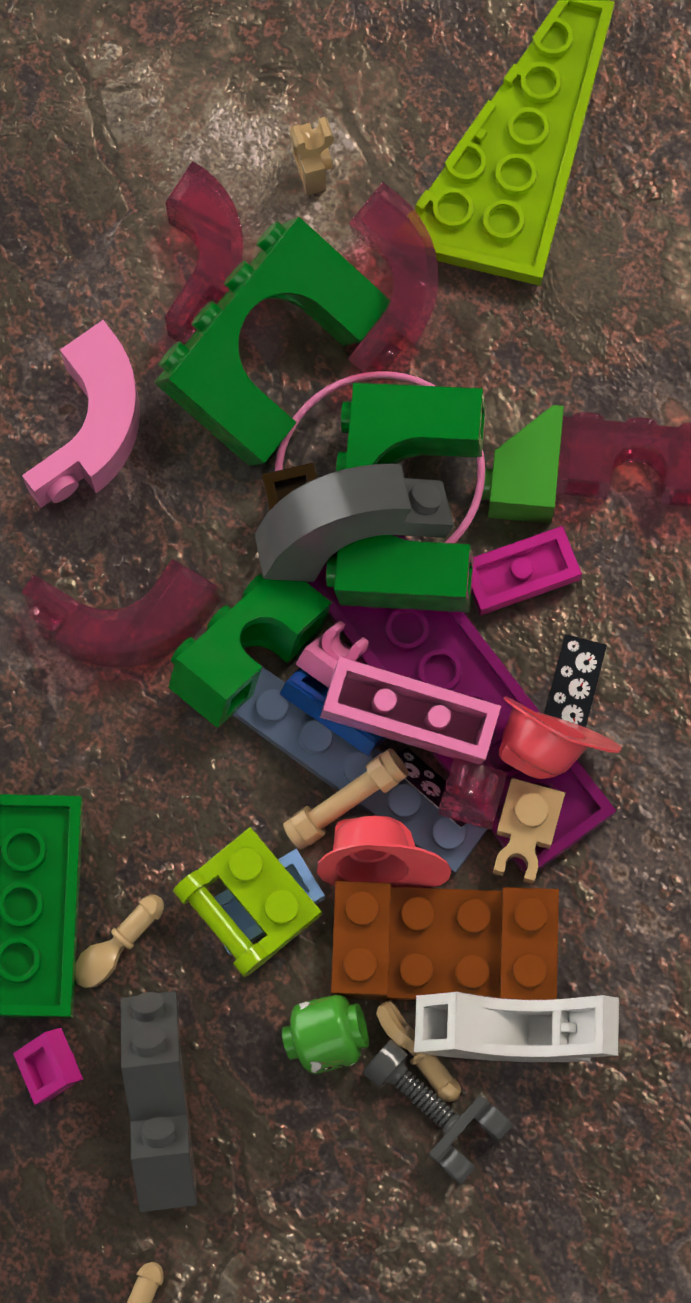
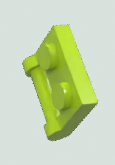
M251 827L202 867L186 876L173 889V893L183 904L190 903L236 958L233 965L243 977L253 973L322 915V911ZM218 879H220L266 934L258 943L252 944L207 890Z

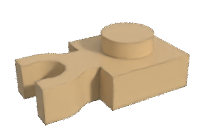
M511 778L496 835L510 838V841L497 855L493 874L503 876L506 862L516 857L522 859L527 866L523 882L534 884L538 870L535 847L539 846L550 849L565 792Z

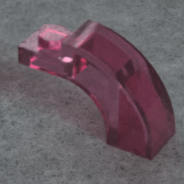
M193 161L165 202L169 224L184 232L194 242L199 251L195 270L164 317L168 337L177 342L180 341L184 345L197 330L191 325L195 317L210 301H214L216 304L220 302L229 291L224 282L233 270L245 261L241 223L231 197L212 174Z

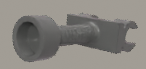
M391 1039L362 1073L378 1088L384 1084L396 1085L395 1088H400V1092H404V1096H408V1100H413L412 1103L417 1104V1108H421L422 1112L425 1111L426 1116L430 1115L429 1118L431 1120L434 1119L433 1122L435 1124L438 1123V1126L442 1127L444 1132L443 1138L427 1156L461 1185L476 1167L451 1146L453 1141L472 1120L497 1142L502 1139L513 1124L481 1094L463 1114L454 1113L455 1110L450 1109V1106L446 1105L445 1101L441 1102L442 1099L440 1097L437 1098V1094H433V1091L429 1090L428 1086L424 1087L425 1083H420V1079H416V1075H412L411 1071H407L408 1068L405 1061L408 1053Z

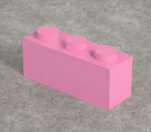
M339 657L320 718L479 766L486 760L501 706Z

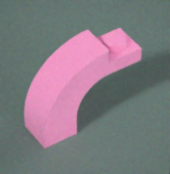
M104 320L60 349L66 370L88 398V411L83 426L70 442L22 475L28 492L40 508L50 501L58 503L68 498L75 492L79 486L78 482L83 478L97 494L108 485L124 466L136 441L140 419V403L133 370L122 344Z

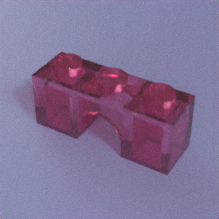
M591 412L576 413L573 417L563 416L556 494L607 499L612 483L613 471L626 462L636 461L649 465L658 474L661 481L660 504L691 507V422L683 423L679 427L660 426L655 420L644 417H634L627 419L626 422L605 420L602 415Z

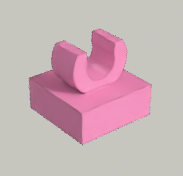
M342 621L335 623L305 647L296 662L298 667L328 688L339 657L366 664L360 657L368 648V640L362 637L352 647L340 640V633L345 627Z

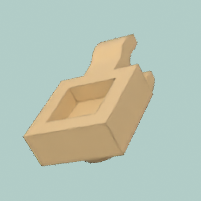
M326 117L319 118V125L312 129L310 122L303 125H294L290 128L291 151L307 196L326 190L325 171L333 168L328 147L334 142V137Z

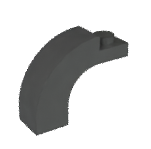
M373 464L333 472L295 489L274 505L266 514L254 535L263 579L314 582L327 560L338 550L355 541L379 535L446 538L454 524L443 481L404 478L401 464Z

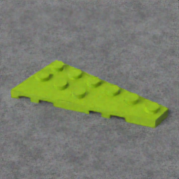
M557 1L532 37V42L517 64H513L504 77L503 84L491 101H487L445 161V167L429 190L424 191L415 204V210L404 226L402 228L399 227L390 240V250L541 286L610 26L614 1Z

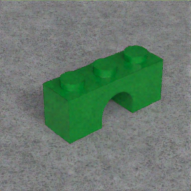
M263 574L257 575L244 590L242 599L233 608L228 605L223 606L212 617L207 625V631L197 640L189 637L177 648L171 658L174 668L168 688L215 727L219 728L253 696L262 666L253 660L244 651V648L260 646L270 649L288 663L322 631L332 602L306 581L263 579Z

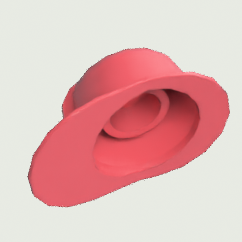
M507 696L503 698L513 708L503 732L499 757L503 762L530 777L538 779L553 778L566 772L587 747L610 753H620L622 750L619 744L593 730L563 719L535 712Z
M364 816L343 819L335 826L333 851L325 854L318 861L317 874L322 881L335 886V881L391 883V887L433 888L441 886L449 880L451 868L447 861L437 854L416 847L411 831L402 822L388 816Z

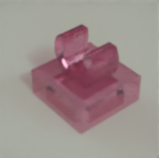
M454 757L438 815L491 830L508 773Z

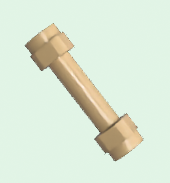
M390 748L380 753L367 763V771L315 808L311 809L309 806H305L285 821L283 827L293 844L301 850L312 845L325 835V827L379 789L386 793L409 776L405 764L397 753Z

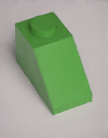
M552 405L495 450L493 468H485V484L481 498L482 500H489L488 518L552 523L556 500L564 406Z

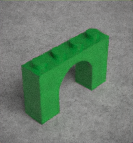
M300 217L283 224L275 221L262 234L256 243L262 250L250 264L243 261L228 276L224 285L229 291L218 304L210 301L198 313L191 324L197 330L185 345L178 341L159 362V366L164 371L154 382L248 466L265 463L297 423L249 379L242 366L238 346L239 334L242 324L252 308L264 299H279L290 302L306 312L344 347L361 342L392 303L386 295Z
M353 383L352 401H343L341 410L342 433H349L347 452H338L336 472L365 465L397 464L407 458L421 455L482 457L486 414L483 388ZM379 535L355 541L338 550L337 555H332L327 561L326 582L327 587L334 588L339 604L343 606L470 612L474 559L470 544L408 541L393 535Z

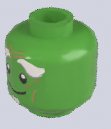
M333 994L297 1004L292 1009L290 1025L282 1028L283 1044L290 1060L299 1059L303 1068L311 1074H319L352 1066L360 1059L362 1048L369 1046L367 1025L360 1005L358 1003L350 1004L346 997L341 994Z

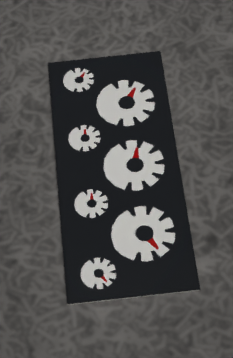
M565 634L545 715L563 719L586 728L607 647L606 644Z
M408 747L397 752L409 773V776L405 779L460 828L480 816L463 795Z

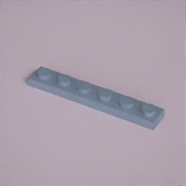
M262 667L253 696L233 716L336 791H339L367 771V763L382 752L375 749L367 756L280 695L285 682ZM406 779L400 781L398 785L386 793L379 789L357 805L371 816H388L402 822L411 831L415 846L433 852L446 860L451 868V874L454 876L480 843L488 829L475 819L460 828Z

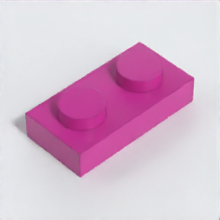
M563 526L473 557L471 594L481 616L580 581L582 572Z

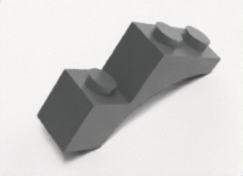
M176 991L164 993L146 992L137 996L121 998V1070L130 1117L131 1163L140 1212L197 1205L196 1169L188 1117Z

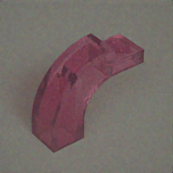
M382 182L349 223L352 233L385 260L393 275V293L386 312L348 358L351 367L359 373L374 372L375 370L386 371L401 351L396 346L400 339L415 351H418L431 330L436 317L440 296L438 262L434 245L426 226L410 204Z
M171 559L155 585L143 598L134 604L120 609L102 610L86 606L34 574L22 590L27 606L31 608L28 615L33 620L51 631H55L58 625L61 627L55 636V640L62 653L85 663L105 667L142 665L171 654L186 639L194 637L202 629L221 601L218 586L174 559Z

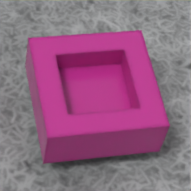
M62 1028L44 1032L13 1053L34 1105L52 1100L83 1080L75 1056L68 1045Z

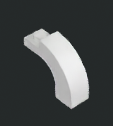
M461 992L416 996L415 1053L452 1058L512 1062L591 1061L592 1057L618 1056L619 998L600 995L554 1000H517L491 998Z

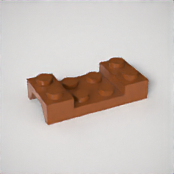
M335 881L331 995L341 994L346 999L416 1002V996L449 992H461L501 999H557L559 889L503 887L502 891L391 887V883Z

